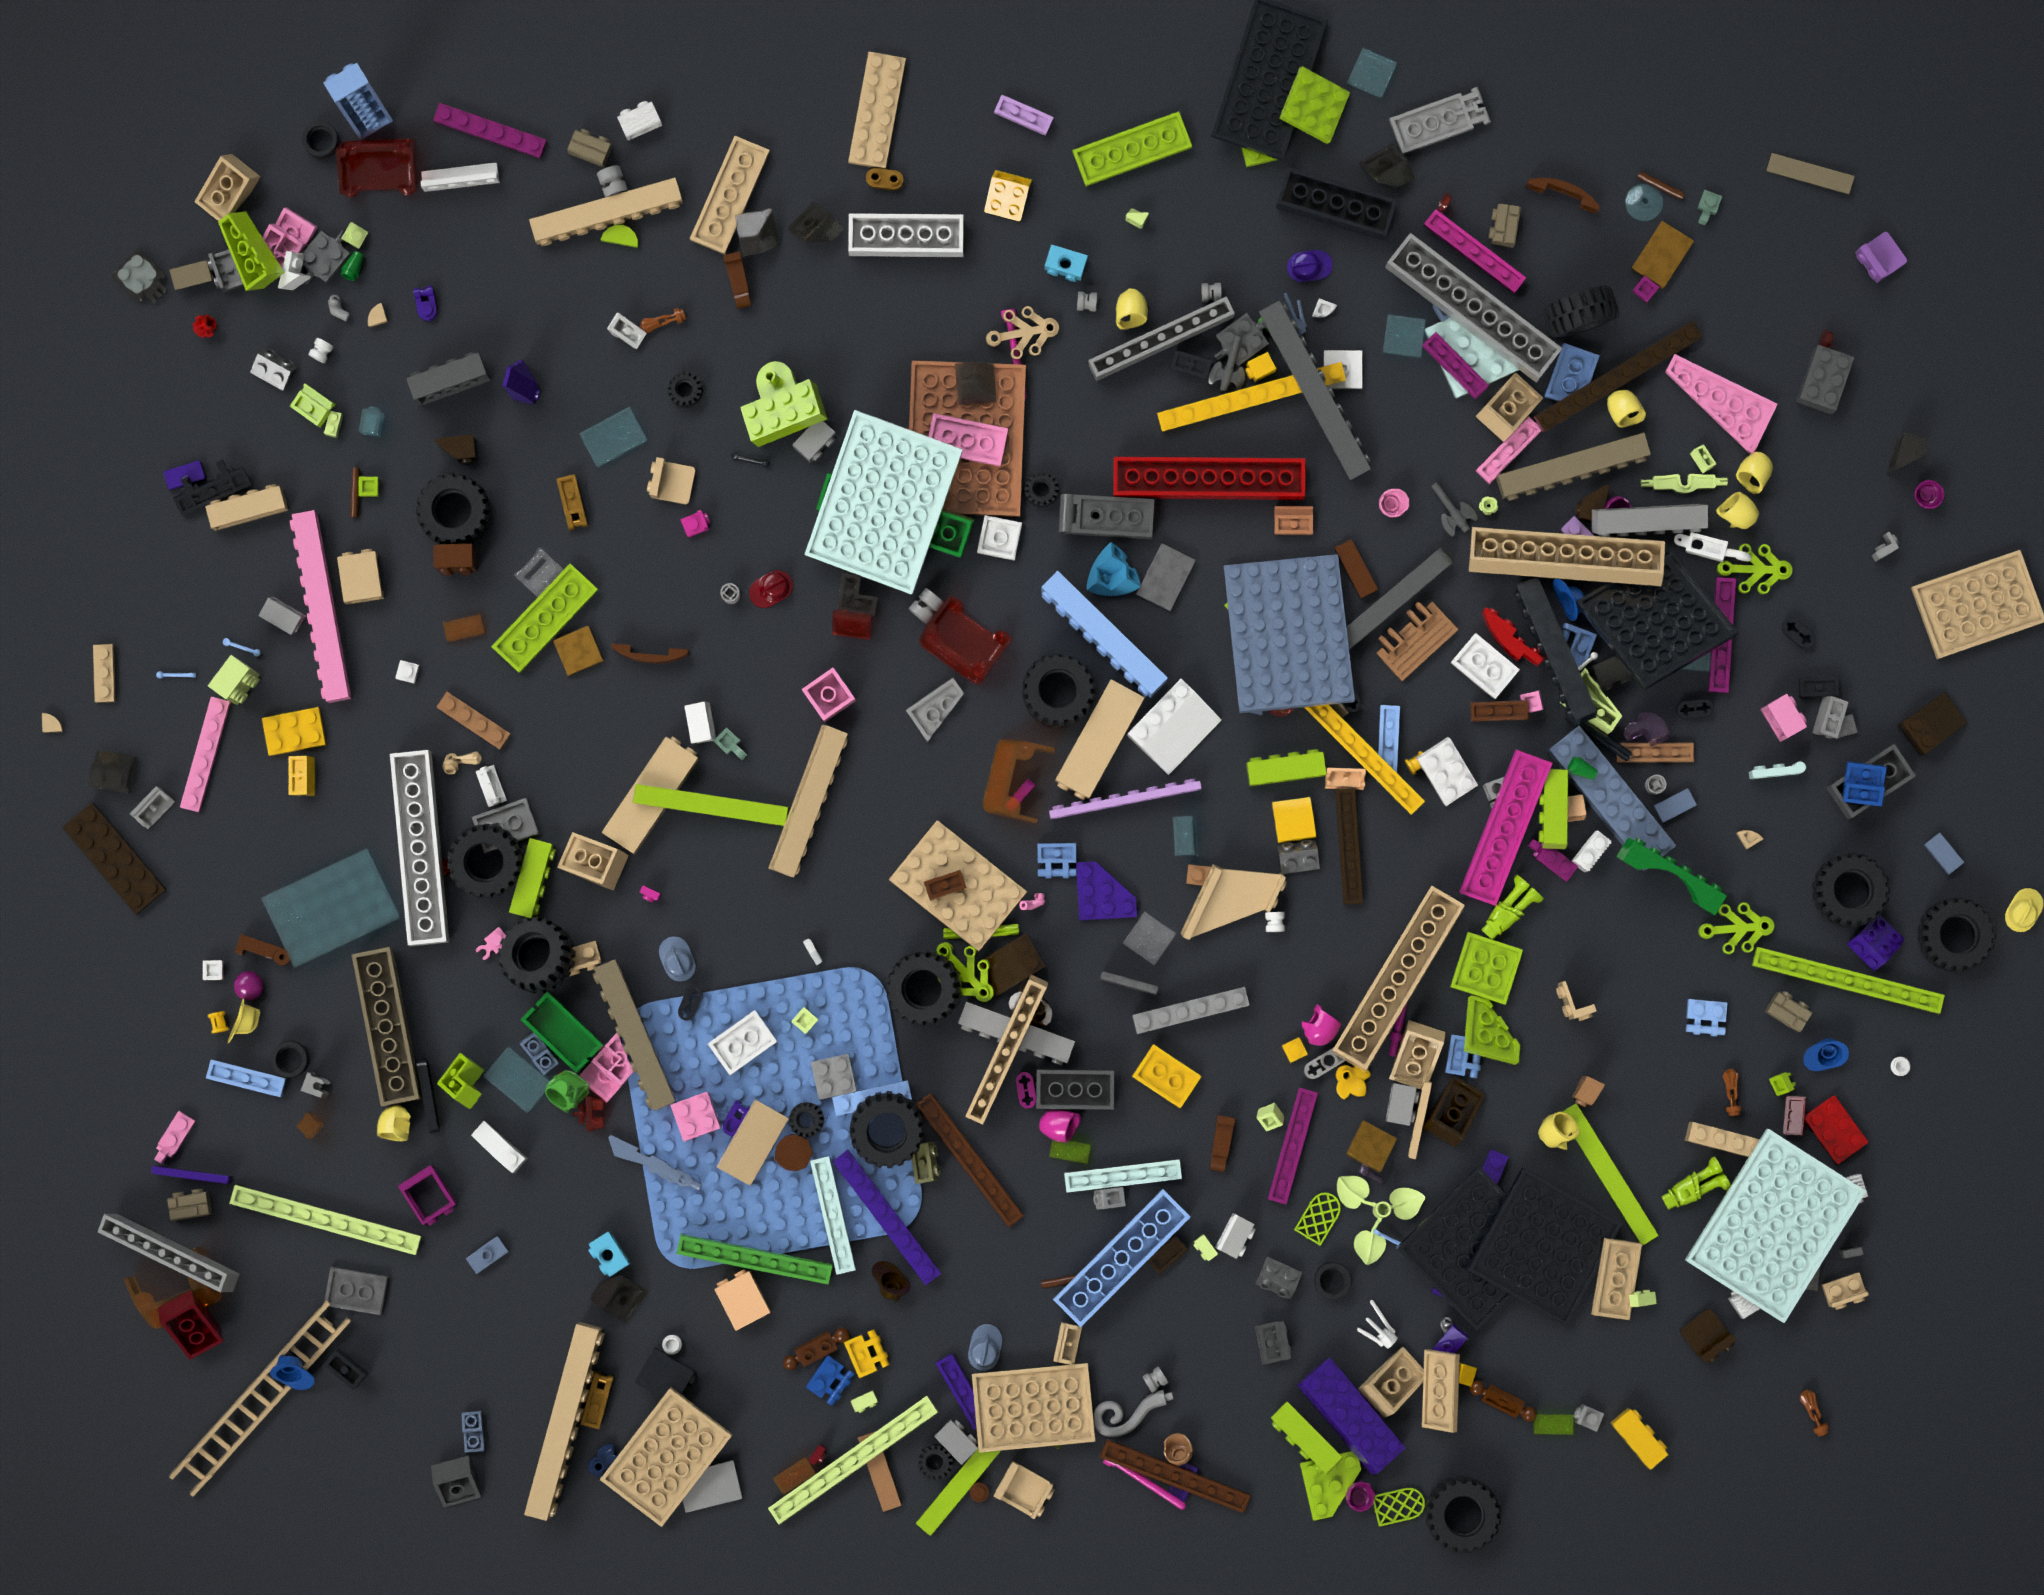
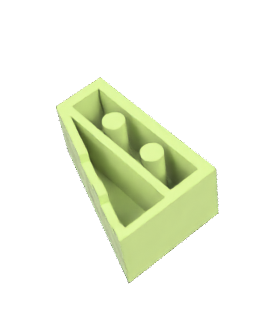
M1584 668L1580 674L1597 710L1596 718L1587 722L1608 735L1622 715L1611 700L1604 695L1598 683H1595L1589 675L1588 670Z

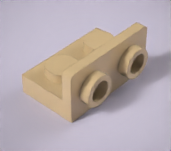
M596 941L572 948L576 951V957L572 958L575 964L574 968L569 970L571 972L570 976L579 974L580 969L587 968L588 971L598 967V964L602 963Z
M1859 1272L1821 1284L1829 1307H1835L1836 1310L1846 1307V1303L1851 1301L1854 1303L1862 1302L1865 1300L1864 1297L1869 1296Z

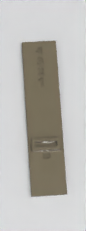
M1771 153L1766 170L1770 173L1848 195L1854 180L1852 175Z

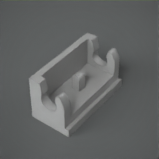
M275 597L267 599L259 614L261 618L290 635L298 631L306 617L303 613Z
M1833 696L1823 697L1812 733L1824 735L1826 738L1837 739L1848 702Z
M156 786L130 815L149 830L175 801L161 787Z
M307 1072L301 1091L320 1098H328L329 1092L320 1088H322V1084H331L330 1081L317 1076L318 1074Z

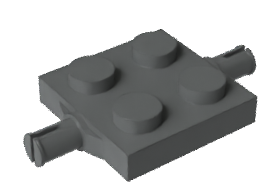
M343 230L335 239L320 231L302 253L305 254L303 265L308 271L306 275L311 276L310 279L304 282L306 285L314 276L328 284L349 259L351 254L341 244L344 241L341 239L345 233Z
M1245 313L1219 332L1216 336L1221 342L1223 349L1214 355L1217 361H1220L1227 355L1229 356L1235 334L1242 336L1235 361L1237 366L1269 343L1262 332V329L1266 327L1263 324L1264 321L1262 320L1257 324Z

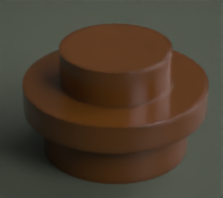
M978 1482L972 1485L970 1488L972 1500L983 1502L988 1498L989 1489L984 1483Z

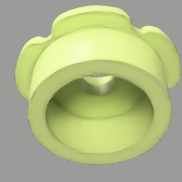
M1489 496L1484 497L1479 504L1480 510L1485 515L1495 513L1498 509L1497 500Z

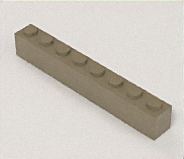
M1641 433L1498 475L1496 480L1502 500L1508 498V501L1518 499L1520 494L1526 493V496L1537 493V490L1541 488L1550 490L1555 488V484L1563 483V485L1573 483L1575 478L1581 477V480L1592 477V474L1599 472L1601 475L1610 472V468L1613 467L1622 469L1628 467V463L1634 461L1636 464L1645 462L1651 453L1645 433Z
M615 959L594 968L595 973H593L596 984L600 983L603 991H600L604 1002L608 1001L610 1006L608 1013L612 1020H616L618 1025L615 1027L619 1038L623 1037L624 1051L626 1055L630 1054L633 1062H630L634 1073L638 1072L640 1080L637 1081L641 1091H646L648 1097L645 1100L649 1109L653 1108V1111H657L677 1102L618 961Z

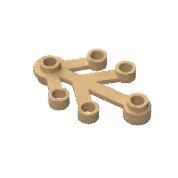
M1026 306L1021 311L1022 316L1030 318L1039 325L1031 327L1016 317L1012 310H1007L1003 314V319L1006 322L1013 323L1020 329L1004 333L991 331L986 336V342L989 346L995 347L1001 341L1022 337L1016 348L1012 349L1010 353L1013 359H1019L1022 357V351L1031 337L1035 334H1040L1036 343L1029 347V353L1036 356L1041 352V347L1046 339L1058 333V322L1053 318L1043 319L1034 313L1031 307ZM1025 309H1029L1031 311V314L1029 316H1026L1024 314ZM1006 313H1011L1012 319H1007ZM1047 324H1051L1053 326L1052 331L1047 330ZM992 335L997 336L998 339L996 342H993L991 340ZM1033 346L1038 348L1037 353L1032 352ZM1014 350L1020 352L1019 357L1013 355Z

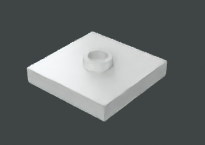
M1324 350V366L1341 362L1346 378L1345 381L1327 385L1326 387L1330 386L1331 389H1362V351Z
M985 515L977 553L1015 561L1022 523Z

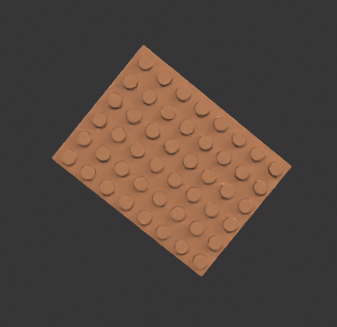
M912 361L909 430L929 437L933 414L1008 428L1001 467L960 459L943 509L961 515L1020 517L1026 365Z

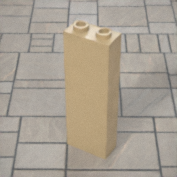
M1112 679L1110 680L1055 780L1058 782V787L1065 791L1068 789L1074 791V795L1082 800L1085 798L1090 799L1145 697Z
M665 737L602 831L603 834L635 855L666 810L663 807L633 803L635 784L679 790L699 761V758L696 757L697 752L689 747L685 750L680 746L681 742L674 737H671V739Z

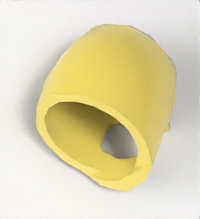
M1128 289L1121 293L1115 309L1116 324L1119 329L1127 330L1146 323L1148 307L1145 297L1136 289ZM1130 315V321L1124 322L1121 320L1124 316Z
M1619 390L1613 392L1607 398L1609 413L1618 427H1628L1644 420L1646 412L1632 392ZM1639 411L1635 417L1629 418L1627 416L1630 413Z
M1754 452L1743 460L1736 473V477L1747 491L1752 494L1760 493L1772 474L1773 464L1764 453ZM1752 476L1758 480L1760 486H1754L1750 483Z
M1741 492L1732 494L1716 509L1717 514L1730 522V527L1748 529L1756 523L1759 517V511L1754 502Z
M392 1105L383 1110L378 1119L377 1135L387 1140L407 1141L410 1127L409 1120L411 1118L408 1111L401 1105Z
M1557 1112L1543 1120L1538 1134L1546 1146L1567 1150V1141L1577 1138L1580 1131L1575 1120L1569 1114Z

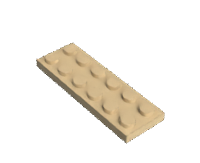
M868 52L848 161L850 164L886 169L906 58Z
M734 136L692 232L691 241L724 255L726 254L770 150Z

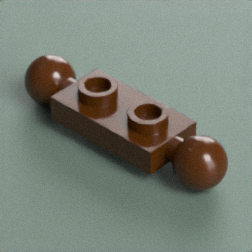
M844 1327L836 1329L833 1336H831L829 1331H826L794 1349L797 1354L796 1356L787 1355L783 1359L784 1368L794 1370L799 1362L805 1367L838 1349L836 1342L844 1343L849 1339V1331Z
M1474 1380L1472 1386H1469L1471 1394L1475 1396L1483 1395L1482 1402L1514 1418L1521 1414L1525 1421L1532 1422L1537 1417V1411L1533 1407H1524L1525 1401L1491 1384L1488 1388H1485L1481 1381Z

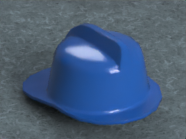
M1556 578L1553 581L1554 593L1567 618L1570 621H1575L1577 615L1581 613L1576 602L1584 597V594L1579 588L1574 586L1568 587L1561 579Z
M1826 1038L1818 1044L1811 1046L1805 1052L1803 1062L1812 1071L1839 1067L1847 1061L1849 1050L1844 1043L1832 1038Z
M282 1354L278 1357L276 1366L270 1370L272 1378L291 1388L305 1390L314 1385L313 1375L303 1369L302 1362L297 1357Z

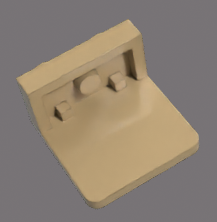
M657 457L656 462H652L651 473H653L652 481L649 480L647 492H650V497L688 504L695 476V468L666 462L665 459Z
M1566 981L1558 983L1556 992L1559 999H1563L1565 1006H1562L1565 1017H1569V1020L1578 1018L1579 1021L1593 1017L1592 1013L1596 1012L1594 1004L1576 1010Z

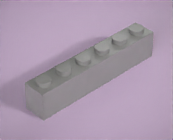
M1705 504L1592 509V533L1598 534L1599 537H1610V533H1617V536H1628V532H1635V535H1647V531H1653V534H1665V530H1672V533H1683V529H1690V532H1701V528H1708V505Z
M1242 987L1132 1015L1136 1034L1250 1005L1246 989Z
M966 1002L958 1024L962 1025L961 1029L971 1033L973 1029L979 1031V1036L990 1039L991 1036L996 1037L999 1043L1010 1021V1017ZM1029 1025L1018 1050L1026 1052L1029 1049L1034 1051V1056L1042 1059L1048 1056L1052 1058L1051 1062L1062 1065L1063 1062H1068L1075 1041Z

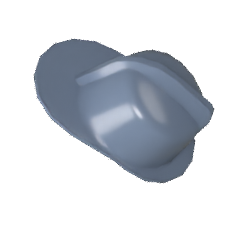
M673 936L668 937L661 943L659 956L668 976L680 982L692 977L696 965L685 940Z
M983 1324L973 1332L968 1359L970 1364L980 1371L992 1369L998 1362L1002 1346V1335L997 1327L991 1324Z

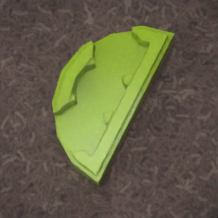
M624 225L609 227L601 237L602 242L638 248V239L635 233Z

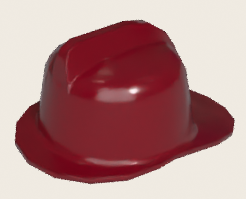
M775 570L769 572L752 583L749 589L750 600L760 608L771 607L790 595L793 590L792 579L784 571Z

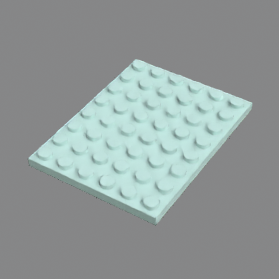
M854 410L805 555L913 594L963 449Z
M1766 1129L1685 1261L1785 1323L1866 1191L1770 1129Z

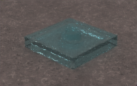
M1362 48L1347 84L1382 98L1397 62Z
M1387 315L1383 353L1420 358L1426 320Z

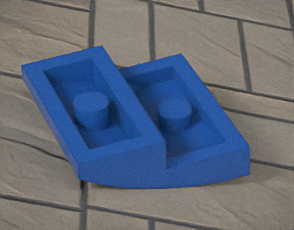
M1847 761L1843 802L1882 806L1887 767Z

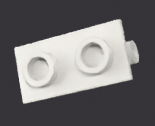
M494 765L485 766L476 771L488 807L507 801Z

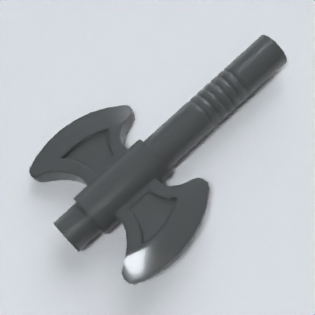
M1235 334L1225 368L1223 369L1221 362L1218 361L1210 370L1209 384L1221 380L1220 390L1227 391L1230 382L1235 384L1237 390H1240L1244 384L1245 373L1243 367L1239 366L1234 371V364L1242 340L1241 335Z
M1434 483L1431 487L1451 515L1450 517L1446 514L1441 515L1445 531L1453 537L1455 535V528L1458 525L1465 533L1470 529L1466 519L1477 521L1476 512L1470 505L1464 502L1459 503L1460 511L1456 509L1439 483Z

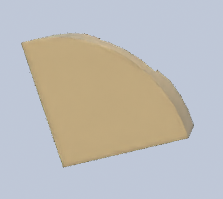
M382 303L377 304L370 311L368 316L369 327L388 322Z
M42 713L43 733L63 732L62 724L57 718L50 714Z
M1742 830L1736 833L1745 849L1763 840L1762 836L1754 831Z

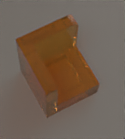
M307 1112L296 1127L309 1140L325 1125L311 1112Z

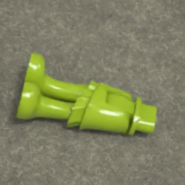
M1518 875L1514 877L1515 887L1503 902L1499 901V904H1496L1488 920H1486L1487 924L1481 929L1492 940L1498 934L1501 935L1502 932L1506 931L1517 920L1521 919L1520 916L1525 915L1522 911L1532 902L1540 903L1544 900L1531 887L1522 900L1515 907H1511L1518 897L1530 887Z
M1714 1156L1709 1160V1165L1697 1174L1694 1171L1691 1176L1688 1175L1671 1189H1668V1193L1661 1197L1669 1210L1675 1206L1678 1208L1701 1199L1703 1194L1714 1188L1721 1187L1724 1190H1729L1731 1184ZM1718 1174L1710 1181L1699 1186V1182L1703 1181L1704 1179L1712 1175Z

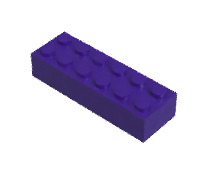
M1331 1358L1321 1362L1297 1384L1372 1475L1378 1474L1406 1449Z

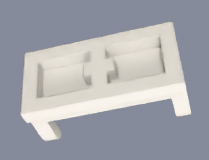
M700 702L686 705L685 712L691 743L699 744L714 741L716 734L710 703Z

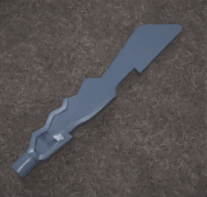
M612 1135L608 1137L614 1156L647 1166L649 1173H658L661 1179L666 1178L670 1183L677 1182L681 1187L689 1186L700 1191L702 1184L692 1179L691 1176L680 1169H673L669 1164L653 1155L647 1157L637 1152L639 1148Z

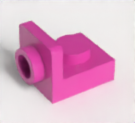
M698 510V513L680 519L688 538L709 530L708 524H710L707 513L703 514L701 510Z

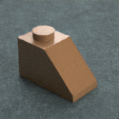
M1582 1076L1572 1096L1576 1099L1575 1103L1583 1107L1587 1105L1592 1106L1605 1084L1588 1076Z

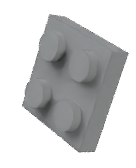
M849 1054L811 1062L819 1100L857 1092Z

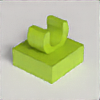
M1784 1072L1769 1078L1777 1096L1794 1090L1793 1086L1796 1083H1791L1788 1077L1791 1073Z

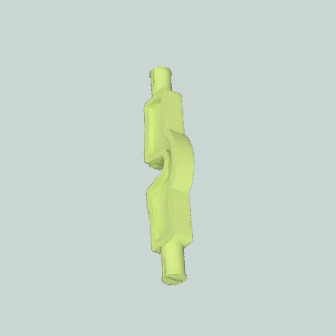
M1673 474L1654 476L1652 480H1641V488L1653 487L1654 491L1672 490L1675 493L1688 494L1697 489H1714L1718 485L1727 486L1728 479L1727 477L1715 478V475L1689 474L1687 485L1684 486L1681 484L1680 475Z

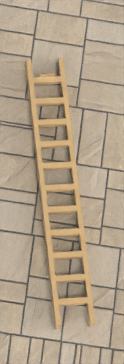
M326 1300L173 1470L169 1478L173 1480L185 1466L201 1479L190 1492V1495L194 1497L290 1390L291 1387L286 1385L283 1388L268 1375L270 1370L276 1365L278 1357L282 1354L285 1355L290 1349L306 1362L303 1369L307 1371L351 1322L350 1318L347 1317L337 1329L332 1327L333 1324L324 1316L320 1317L330 1305V1302ZM315 1321H318L332 1333L323 1344L307 1331ZM302 1335L319 1348L311 1358L294 1346ZM263 1379L279 1391V1394L271 1402L254 1389ZM250 1393L267 1406L259 1416H256L242 1404ZM237 1407L253 1420V1423L245 1431L228 1418ZM223 1423L240 1435L232 1446L215 1433ZM210 1437L227 1450L219 1460L202 1448ZM197 1452L214 1465L206 1475L189 1463Z

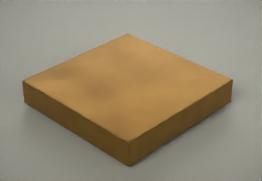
M589 626L553 640L568 676L603 662Z
M1363 1120L1346 1155L1380 1173L1397 1138Z

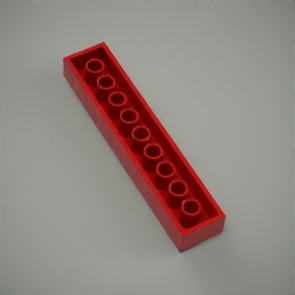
M1114 457L1113 497L1143 499L1304 500L1305 458Z

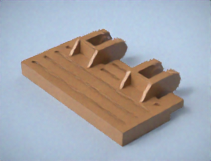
M1420 602L1415 604L1416 608L1426 617L1423 622L1413 611L1408 610L1406 612L1418 626L1417 628L1410 622L1398 634L1392 628L1387 630L1388 634L1398 643L1395 648L1385 637L1380 636L1378 638L1390 653L1388 654L1381 648L1376 654L1401 681L1408 677L1458 631V628L1433 602L1426 608Z

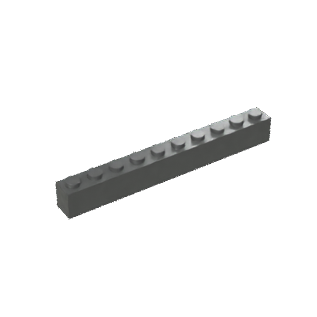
M1278 300L1258 311L1348 478L1352 480L1370 470L1369 464H1371L1368 455H1363L1360 448L1363 446L1358 437H1353L1351 433L1353 427L1349 420L1345 421L1342 417L1344 411L1339 403L1335 404L1333 400L1335 394L1331 387H1326L1323 382L1326 378L1322 370L1317 371L1314 365L1317 361L1312 353L1308 354L1305 348L1308 345L1304 337L1298 336L1296 330L1299 328L1294 319H1289L1287 315L1289 309L1285 302L1281 303Z

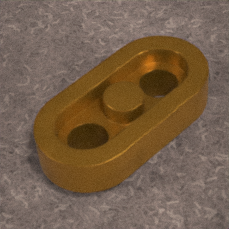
M872 168L866 174L867 184L875 189L896 191L904 183L902 174L895 170ZM878 175L879 178L877 180H873L872 176ZM892 177H896L898 179L894 183L890 181Z

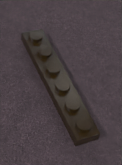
M1355 788L1336 789L1343 905L1363 903Z

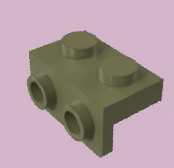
M934 1142L920 1144L919 1151L913 1155L912 1165L915 1184L939 1180L941 1170L937 1164L938 1150Z

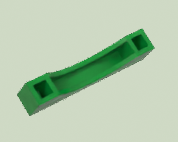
M1630 837L1627 838L1616 857L1637 870L1657 868L1676 874L1688 888L1693 902L1716 915L1727 895L1722 893L1723 888L1715 883L1712 885L1707 884L1708 879L1699 874L1695 877L1691 874L1693 870L1684 865L1680 868L1675 865L1677 861L1669 856L1663 858L1660 856L1661 851L1654 847L1648 849L1645 847L1646 843L1637 837L1635 840Z

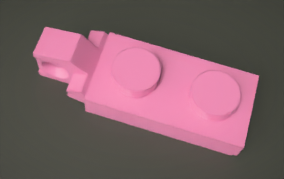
M178 1111L158 1143L159 1145L156 1149L159 1152L154 1160L164 1163L167 1156L172 1158L179 1150L196 1121Z

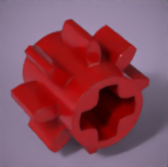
M208 314L197 316L195 318L196 322L192 323L194 332L201 336V338L213 336V331L217 329L215 319Z

